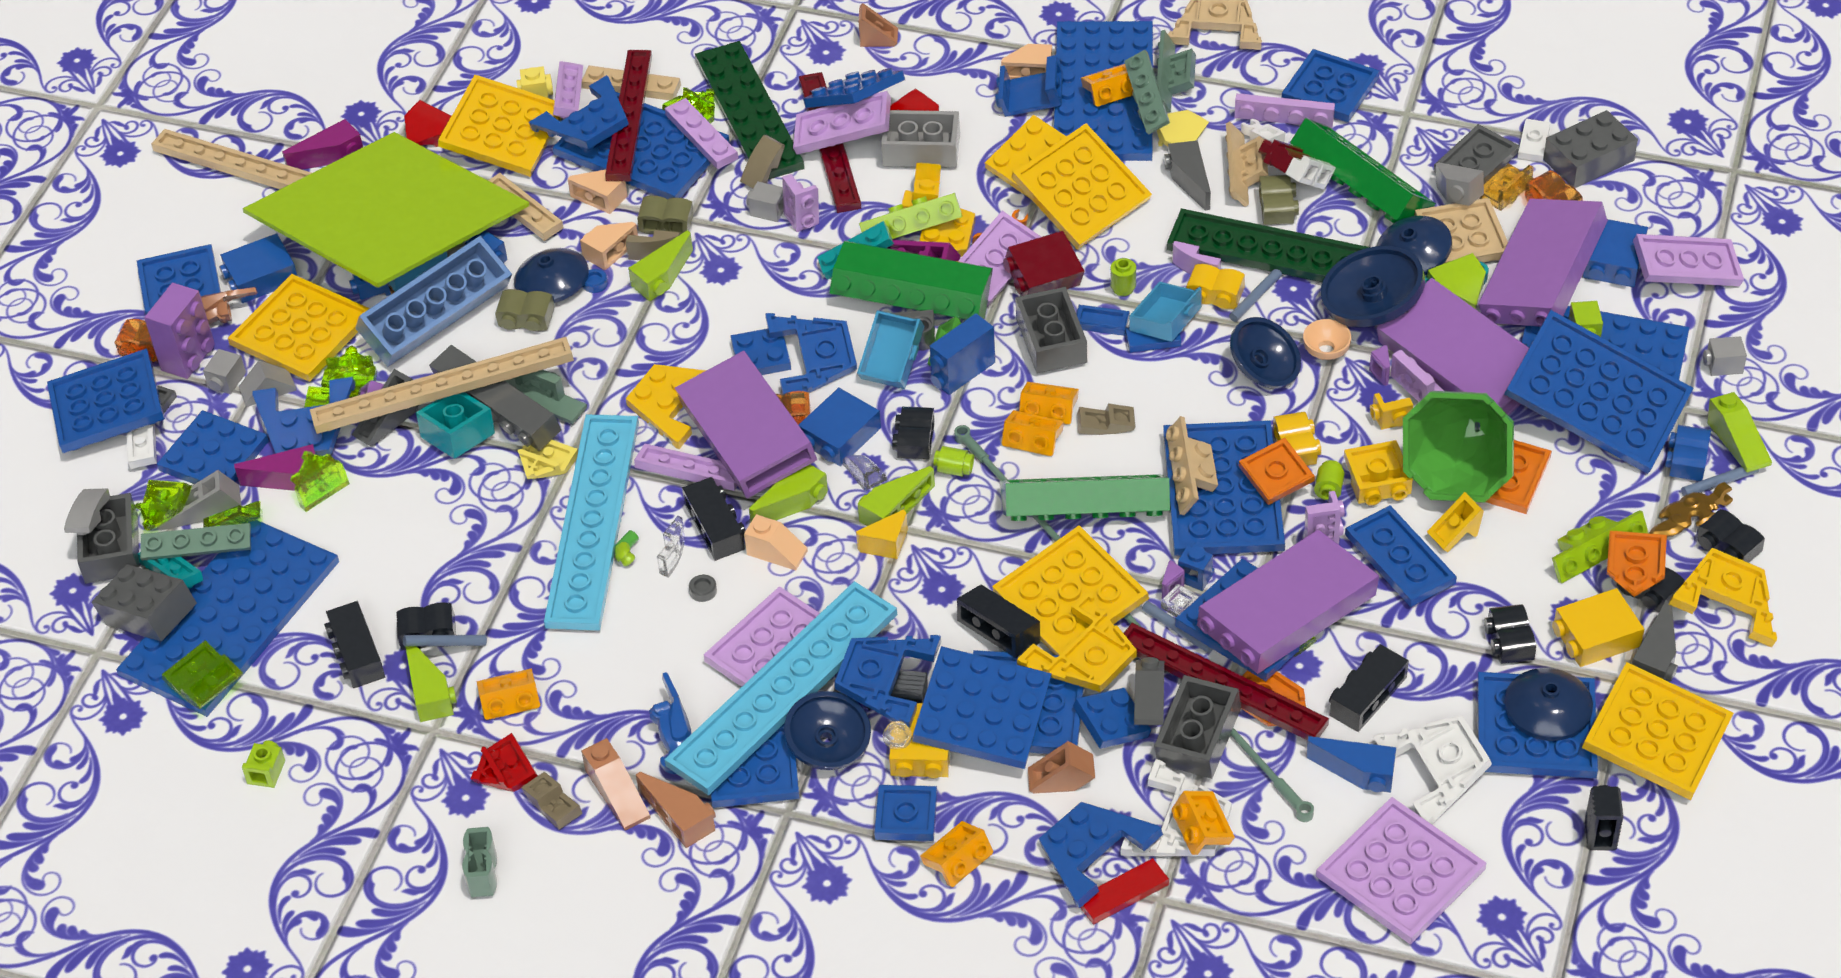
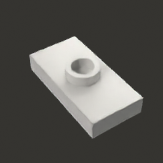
M1525 120L1518 159L1543 162L1545 143L1551 122Z

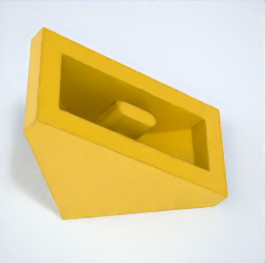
M903 509L856 531L857 549L859 552L898 559L908 531L906 511Z

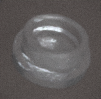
M900 721L891 722L883 732L884 743L892 749L905 748L912 740L910 728Z

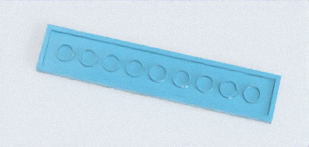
M585 415L544 619L546 629L597 631L601 629L615 545L617 544L638 432V416Z
M854 581L665 759L666 767L709 796L785 723L789 710L798 700L819 691L839 671L851 638L875 637L898 615L897 608Z

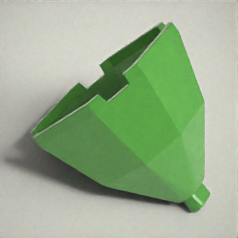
M1431 391L1403 417V472L1409 478H1413L1424 489L1423 493L1430 500L1456 501L1466 492L1475 502L1485 503L1514 476V421L1487 393Z

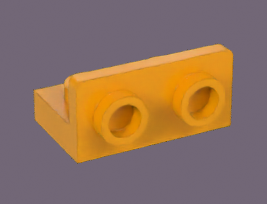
M1125 64L1081 77L1082 87L1092 93L1093 103L1097 107L1133 96L1132 92L1134 91Z
M1027 382L1021 391L1019 411L1062 420L1064 424H1070L1072 422L1073 407L1078 400L1079 389Z
M1013 410L1004 421L1002 445L1052 456L1055 451L1056 439L1063 431L1064 421Z
M532 668L476 681L486 720L540 707Z
M1183 791L1172 807L1173 817L1192 855H1198L1204 845H1230L1235 838L1213 791Z
M961 821L921 854L920 857L925 866L941 872L947 885L954 887L991 856L993 849L983 829Z

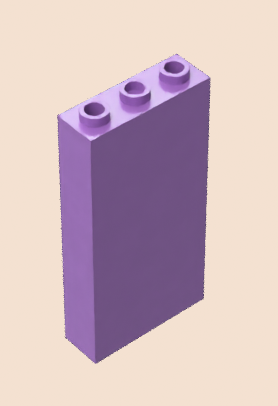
M1529 199L1478 303L1481 314L1495 324L1542 326L1550 310L1563 316L1608 221L1603 202Z
M1433 278L1425 283L1423 293L1413 307L1398 318L1377 326L1378 339L1382 345H1387L1388 349L1393 353L1402 350L1408 357H1412L1417 365L1426 373H1429L1435 383L1444 391L1487 393L1507 415L1511 414L1520 405L1519 402L1504 395L1529 347Z
M745 351L675 387L682 406L746 499L817 461L811 442Z
M1317 530L1200 605L1197 626L1205 634L1216 640L1225 650L1236 656L1245 666L1250 667L1258 674L1374 597L1377 592L1379 575L1320 530Z

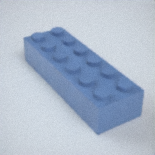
M479 236L361 314L356 324V330L384 364L389 367L505 289L509 284L512 273L484 239Z

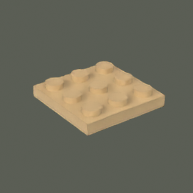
M1489 198L1478 199L1470 206L1454 203L1415 210V216L1434 217L1448 227L1453 244L1451 253L1443 264L1471 253L1480 262L1500 260L1508 244Z

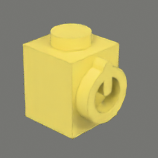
M544 66L520 69L521 79L516 80L518 89L549 98L548 95H554L551 74H545Z

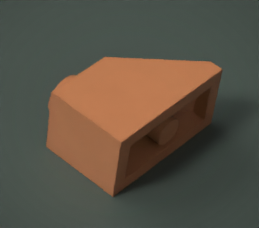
M1067 741L1028 767L1029 791L1032 793L1076 791L1095 778L1093 754Z

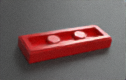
M1152 858L1098 886L1099 892L1086 902L1081 909L1094 925L1168 886L1169 878Z

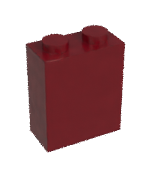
M1064 231L1010 246L1003 259L1006 272L1011 274L1014 279L1015 289L1022 296L1062 287L1069 289L1079 286L1085 272Z

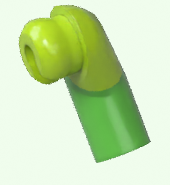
M629 530L615 545V558L618 562L621 561L624 566H629L635 560V555L630 550L639 540V537L632 530Z

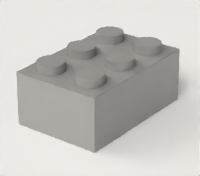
M890 110L889 131L882 134L883 166H916V163L940 164L941 167H957L960 140L959 111Z

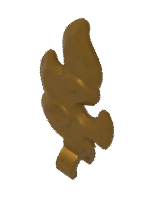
M1723 482L1717 485L1713 493L1708 496L1703 493L1694 492L1683 496L1679 501L1667 505L1659 513V518L1666 517L1668 519L1655 525L1649 534L1667 535V537L1677 535L1685 528L1691 526V517L1693 516L1699 517L1696 526H1701L1715 514L1711 511L1718 510L1719 504L1726 506L1733 501V498L1727 494L1732 490V487Z

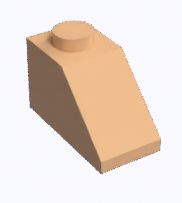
M1027 44L1002 58L1001 66L1005 65L1010 79L1045 73L1047 57L1052 56V45Z
M606 170L572 175L568 178L570 197L611 214L628 197L626 181H606Z
M626 222L596 226L580 239L582 255L589 262L603 270H607L627 252V236H638L636 223Z
M757 514L744 533L747 555L795 571L808 552V548L781 522Z

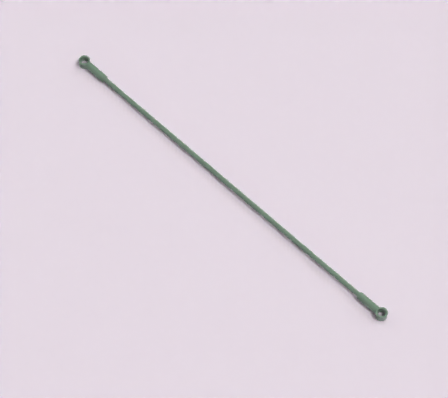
M966 425L957 426L954 430L955 441L959 444H964L999 480H1008L992 463L989 455L972 438L970 428ZM1032 515L1055 542L1061 538L1045 520H1038V515ZM1130 613L1124 617L1129 624L1134 623L1142 627ZM1233 728L1230 735L1273 781V786L1296 810V818L1301 822L1311 821L1314 816V806L1312 803L1303 801L1283 778H1279Z

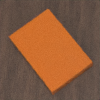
M1514 440V476L1498 489L1486 503L1527 514L1551 458L1552 451Z

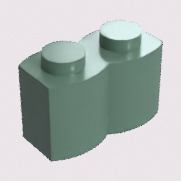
M489 827L467 828L463 837L466 855L463 859L462 868L471 897L493 896L497 887V878L494 871L497 864V853Z

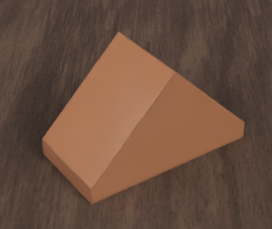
M862 3L859 7L858 20L860 47H894L897 45L898 28Z

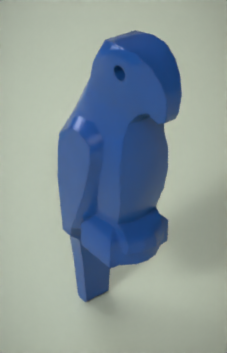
M665 672L662 674V680L672 704L668 701L655 704L649 710L650 720L658 725V732L663 746L669 752L666 757L660 758L661 767L670 774H676L666 767L665 759L691 735V727L679 695L668 673Z

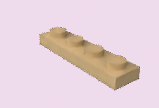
M589 65L582 79V88L590 89L589 85L607 75L615 92L620 93L624 70ZM649 74L645 97L674 101L681 86L680 78Z
M501 173L488 180L529 202V207L512 216L545 241L564 228L562 220Z

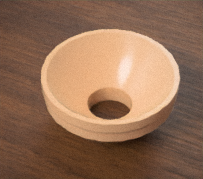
M1317 320L1309 324L1304 330V347L1308 353L1321 360L1336 359L1343 356L1349 350L1351 333L1346 325L1336 320ZM1323 345H1329L1333 347L1334 350L1331 352H1323L1319 349V347Z

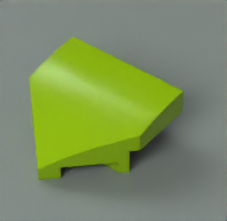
M1473 253L1428 270L1427 278L1429 280L1433 278L1476 309L1479 295L1484 286L1486 271Z

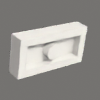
M155 424L127 433V456L131 469L157 464Z

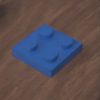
M768 328L730 335L734 355L745 351L761 375L791 370V362L784 336L770 338Z
M1125 687L1076 698L1073 705L1100 749L1148 738L1152 731L1149 725H1134L1135 703Z
M879 785L875 840L934 841L937 786Z

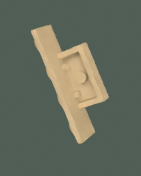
M1229 121L1226 123L1227 135H1225L1228 148L1226 155L1229 169L1227 170L1230 179L1229 193L1234 200H1238L1246 207L1249 205L1248 187L1259 182V176H1268V165L1263 162L1265 156L1258 152L1264 139L1258 136L1245 144L1244 135Z
M1180 416L1167 429L1166 439L1168 441L1169 459L1172 465L1179 513L1185 515L1199 499L1197 487L1213 492L1218 486L1211 444L1189 438L1185 417Z

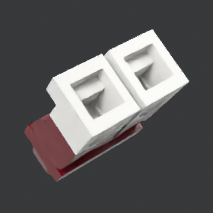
M1264 139L1258 150L1259 153L1265 156L1263 162L1267 165L1279 169L1300 183L1325 190L1336 167L1327 162L1316 160L1308 154L1302 153L1303 149L1275 139L1273 142Z

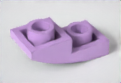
M1174 241L1173 263L1183 271L1191 274L1196 264H1208L1221 269V259L1199 254V246Z

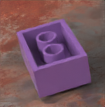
M172 282L144 317L161 371L188 379L198 369L201 361L212 351L215 345L198 290Z

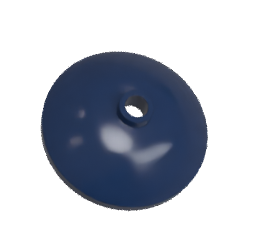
M1411 216L1401 219L1388 227L1380 236L1376 246H1395L1408 250L1419 259L1424 274L1427 275L1429 269L1442 265L1448 259L1453 242L1448 227L1442 221L1430 216Z
M567 248L542 250L533 254L521 264L514 276V287L516 290L527 293L532 291L546 292L552 294L554 303L571 297L583 287L589 275V267L584 256L577 251Z
M1250 317L1241 321L1233 329L1230 337V350L1236 365L1247 378L1258 385L1271 389L1286 387L1297 378L1301 369L1300 352L1295 341L1284 328L1266 318Z
M1536 668L1520 674L1510 683L1505 695V710L1513 725L1528 736L1540 740L1558 741L1577 735L1588 725L1593 712V700L1585 684L1574 675L1554 668Z
M821 691L802 697L791 707L785 720L784 736L792 754L804 764L820 770H838L855 763L865 753L870 741L871 725L866 712L855 700L841 693ZM822 738H828V739H830L831 741H830V742H823L821 739H822Z

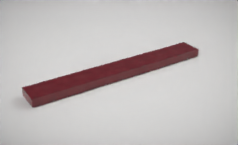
M652 50L627 51L619 101L629 125L612 135L605 173L606 181H631L652 61Z
M822 72L799 76V84L804 98L812 95L811 91L816 88H827ZM826 106L809 107L807 108V111L823 108ZM840 143L835 146L819 149L837 213L862 209L844 144Z
M1131 623L1124 632V635L1136 648L1138 658L1154 657L1159 661H1164V670L1181 679L1186 675L1239 689L1242 709L1307 741L1308 736L1320 737L1329 725V718L1134 623Z

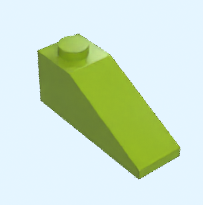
M688 230L628 268L631 286L647 300L652 301L671 288L693 252L691 233Z
M1731 392L1711 398L1709 400L1707 423L1744 470L1751 472L1771 466L1772 460L1749 410L1736 393Z
M809 464L778 481L749 508L750 523L756 514L777 521L811 508L818 500H822L828 492L826 473Z
M928 466L874 487L867 495L862 496L858 502L859 522L869 526L903 509L908 513L935 487L934 468Z
M405 646L420 722L454 715L452 704L457 703L454 686L448 687L446 676L417 646Z

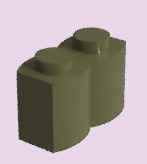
M1288 175L1259 176V197L1263 225L1294 223V216L1299 215L1298 200L1293 199V197H1296V183L1291 182V178Z
M660 196L643 197L637 217L638 229L646 234H654L655 230L680 232L681 235L690 229L693 218V203L684 198L666 199Z
M516 289L502 291L495 312L498 326L509 330L520 328L530 331L547 330L555 308L552 294L542 291L527 293Z

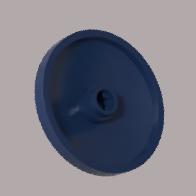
M1395 246L1370 247L1348 255L1330 269L1321 285V299L1328 315L1341 324L1352 327L1376 326L1398 318L1414 306L1423 293L1425 274L1419 259L1406 249Z

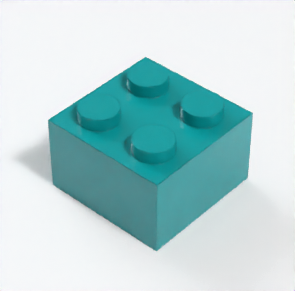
M465 392L435 400L416 412L420 437L454 459L495 434L491 408Z

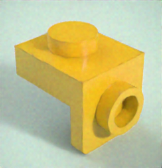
M1376 393L1373 396V404L1370 405V414L1373 420H1377L1381 430L1403 426V417L1413 409V403L1410 397L1384 403L1380 393Z

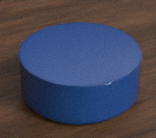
M600 269L589 270L587 281L583 285L584 290L589 293H599L605 290L608 285L606 273Z

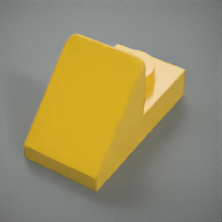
M916 163L913 200L925 196L927 201L938 198L940 164Z
M1464 492L1427 533L1443 550L1449 552L1466 533L1474 537L1478 535L1484 510Z

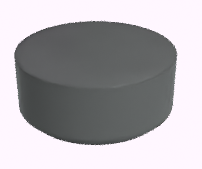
M705 574L692 578L689 582L690 596L698 602H706L713 599L717 593L715 579Z

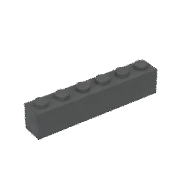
M450 345L429 366L433 374L475 363L476 361L453 345ZM506 381L465 392L491 408L493 423L495 421L498 422L509 435L515 434L527 447L531 445L540 451L561 431L559 423L552 412Z

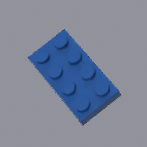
M1391 505L1345 528V536L1410 607L1456 584L1457 576Z

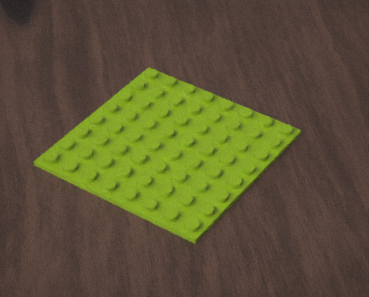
M393 132L244 207L243 213L379 288L449 249L462 244L473 236L482 233L486 229L499 224L510 216L519 213L529 207V202Z

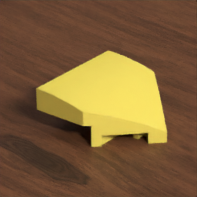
M1189 110L1169 113L1167 115L1170 123L1156 130L1159 137L1158 145L1163 146L1164 144L1168 147L1170 143L1196 141L1209 121Z
M551 440L540 451L531 445L529 447L524 445L522 449L518 450L527 479H536L566 474L577 459L578 449Z

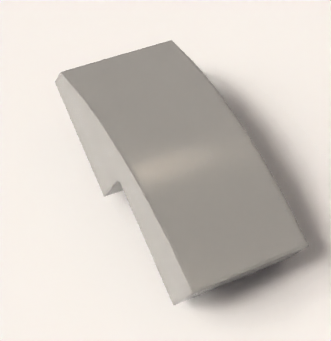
M108 488L83 489L68 513L64 526L65 533L86 535L93 531L101 521L99 510L110 499Z

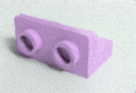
M792 174L783 176L784 215L795 231L799 232L818 225L819 201L816 185L803 188L801 182H797Z
M1402 350L1392 354L1391 377L1418 402L1431 391H1444L1435 383L1429 373H1426L1417 365L1412 357H1408Z
M1335 491L1329 492L1328 503L1306 506L1304 538L1320 530L1339 545V536H1342L1344 533L1340 518L1344 517L1345 510L1343 501L1337 499Z

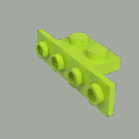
M952 193L927 201L926 196L912 200L913 206L903 208L902 204L888 208L889 213L860 222L859 226L861 232H864L884 221L888 226L892 239L963 216L956 194Z
M1639 510L1618 522L1604 516H1597L1591 518L1589 523L1580 528L1571 529L1567 532V535L1557 539L1560 550H1563L1560 554L1552 557L1558 582L1564 583L1608 558L1610 531L1648 533L1643 511Z

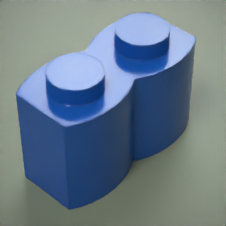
M1678 425L1677 433L1671 432L1668 448H1673L1674 450L1673 452L1668 451L1665 467L1671 468L1669 476L1695 481L1703 480L1711 430Z

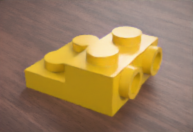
M1397 440L1344 450V459L1351 475V486L1358 504L1366 503L1372 506L1387 498L1399 501L1406 498L1408 494H1411L1413 479L1403 472V455Z

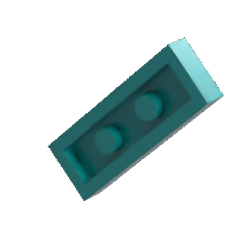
M884 221L847 240L849 242L887 248L894 244L888 226ZM843 243L817 257L823 275L827 280L832 278L833 267Z
M137 553L139 563L147 569L181 579L188 589L203 581L202 572L182 557L141 560L140 553Z

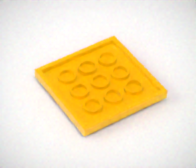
M474 75L438 140V147L531 177L551 137L542 130L538 132L532 131L529 121L546 111L558 121L561 118L553 115L555 100Z
M1087 123L1013 172L1011 177L1060 231H1064L1068 240L1077 250L1150 200L1152 193Z
M291 274L228 337L229 345L267 363L285 368L289 373L310 382L358 333L356 330L358 318L370 308Z
M1080 525L992 586L993 592L1040 621V641L1054 655H1060L1090 626L1071 613V606L1085 592L1088 591L1094 596L1096 604L1101 610L1104 609L1106 611L1107 617L1113 624L1149 599L1148 592Z
M1626 662L1582 748L1691 800L1734 713Z

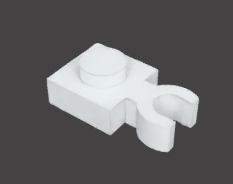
M1250 119V125L1244 122L1241 123V133L1250 136V140L1261 136L1263 139H1268L1272 142L1274 139L1282 142L1285 141L1286 132L1270 124L1261 125L1256 119Z

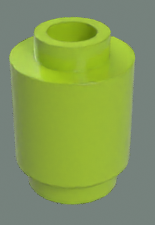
M1120 258L1111 264L1110 285L1115 294L1128 296L1136 287V264L1130 259Z
M942 446L940 451L936 450L933 466H937V472L961 477L964 474L971 475L974 465V454L968 453V450Z
M1328 460L1323 462L1318 468L1314 492L1319 498L1329 500L1330 491H1335L1337 498L1341 495L1345 473L1339 462Z

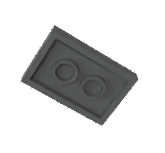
M1478 124L1434 164V172L1436 173V164L1438 162L1482 170L1485 185L1518 154L1519 145Z

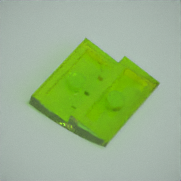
M205 640L162 674V679L182 698L196 708L201 709L239 679L243 672L225 654L221 656Z

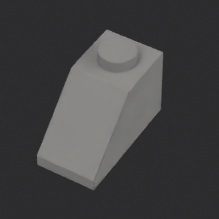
M1440 162L1436 164L1437 188L1447 202L1470 206L1484 194V175L1482 170Z

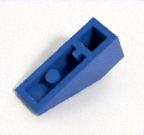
M1308 736L1307 758L1361 789L1391 793L1396 747Z

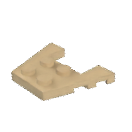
M1190 0L1185 8V13L1181 18H1178L1173 31L1168 33L1174 44L1189 45L1192 28L1224 30L1226 32L1239 31L1241 32L1239 49L1261 50L1262 40L1257 33L1258 29L1252 19V12L1247 0Z

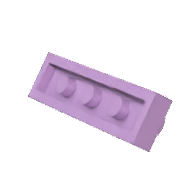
M559 62L553 115L566 119L571 113L579 111L583 65Z
M1236 93L1235 118L1301 125L1304 119L1308 118L1333 128L1335 103Z
M686 98L665 108L666 116L717 169L738 159V152Z
M644 444L634 459L635 468L693 482L713 477L716 485H721L723 489L735 491L737 488L735 481L721 461L649 444Z

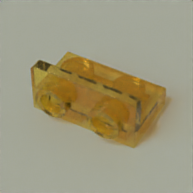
M1508 163L1484 184V194L1479 199L1489 198L1492 206L1502 211L1508 204H1513L1523 191L1531 188L1534 182V167L1528 165L1521 171Z

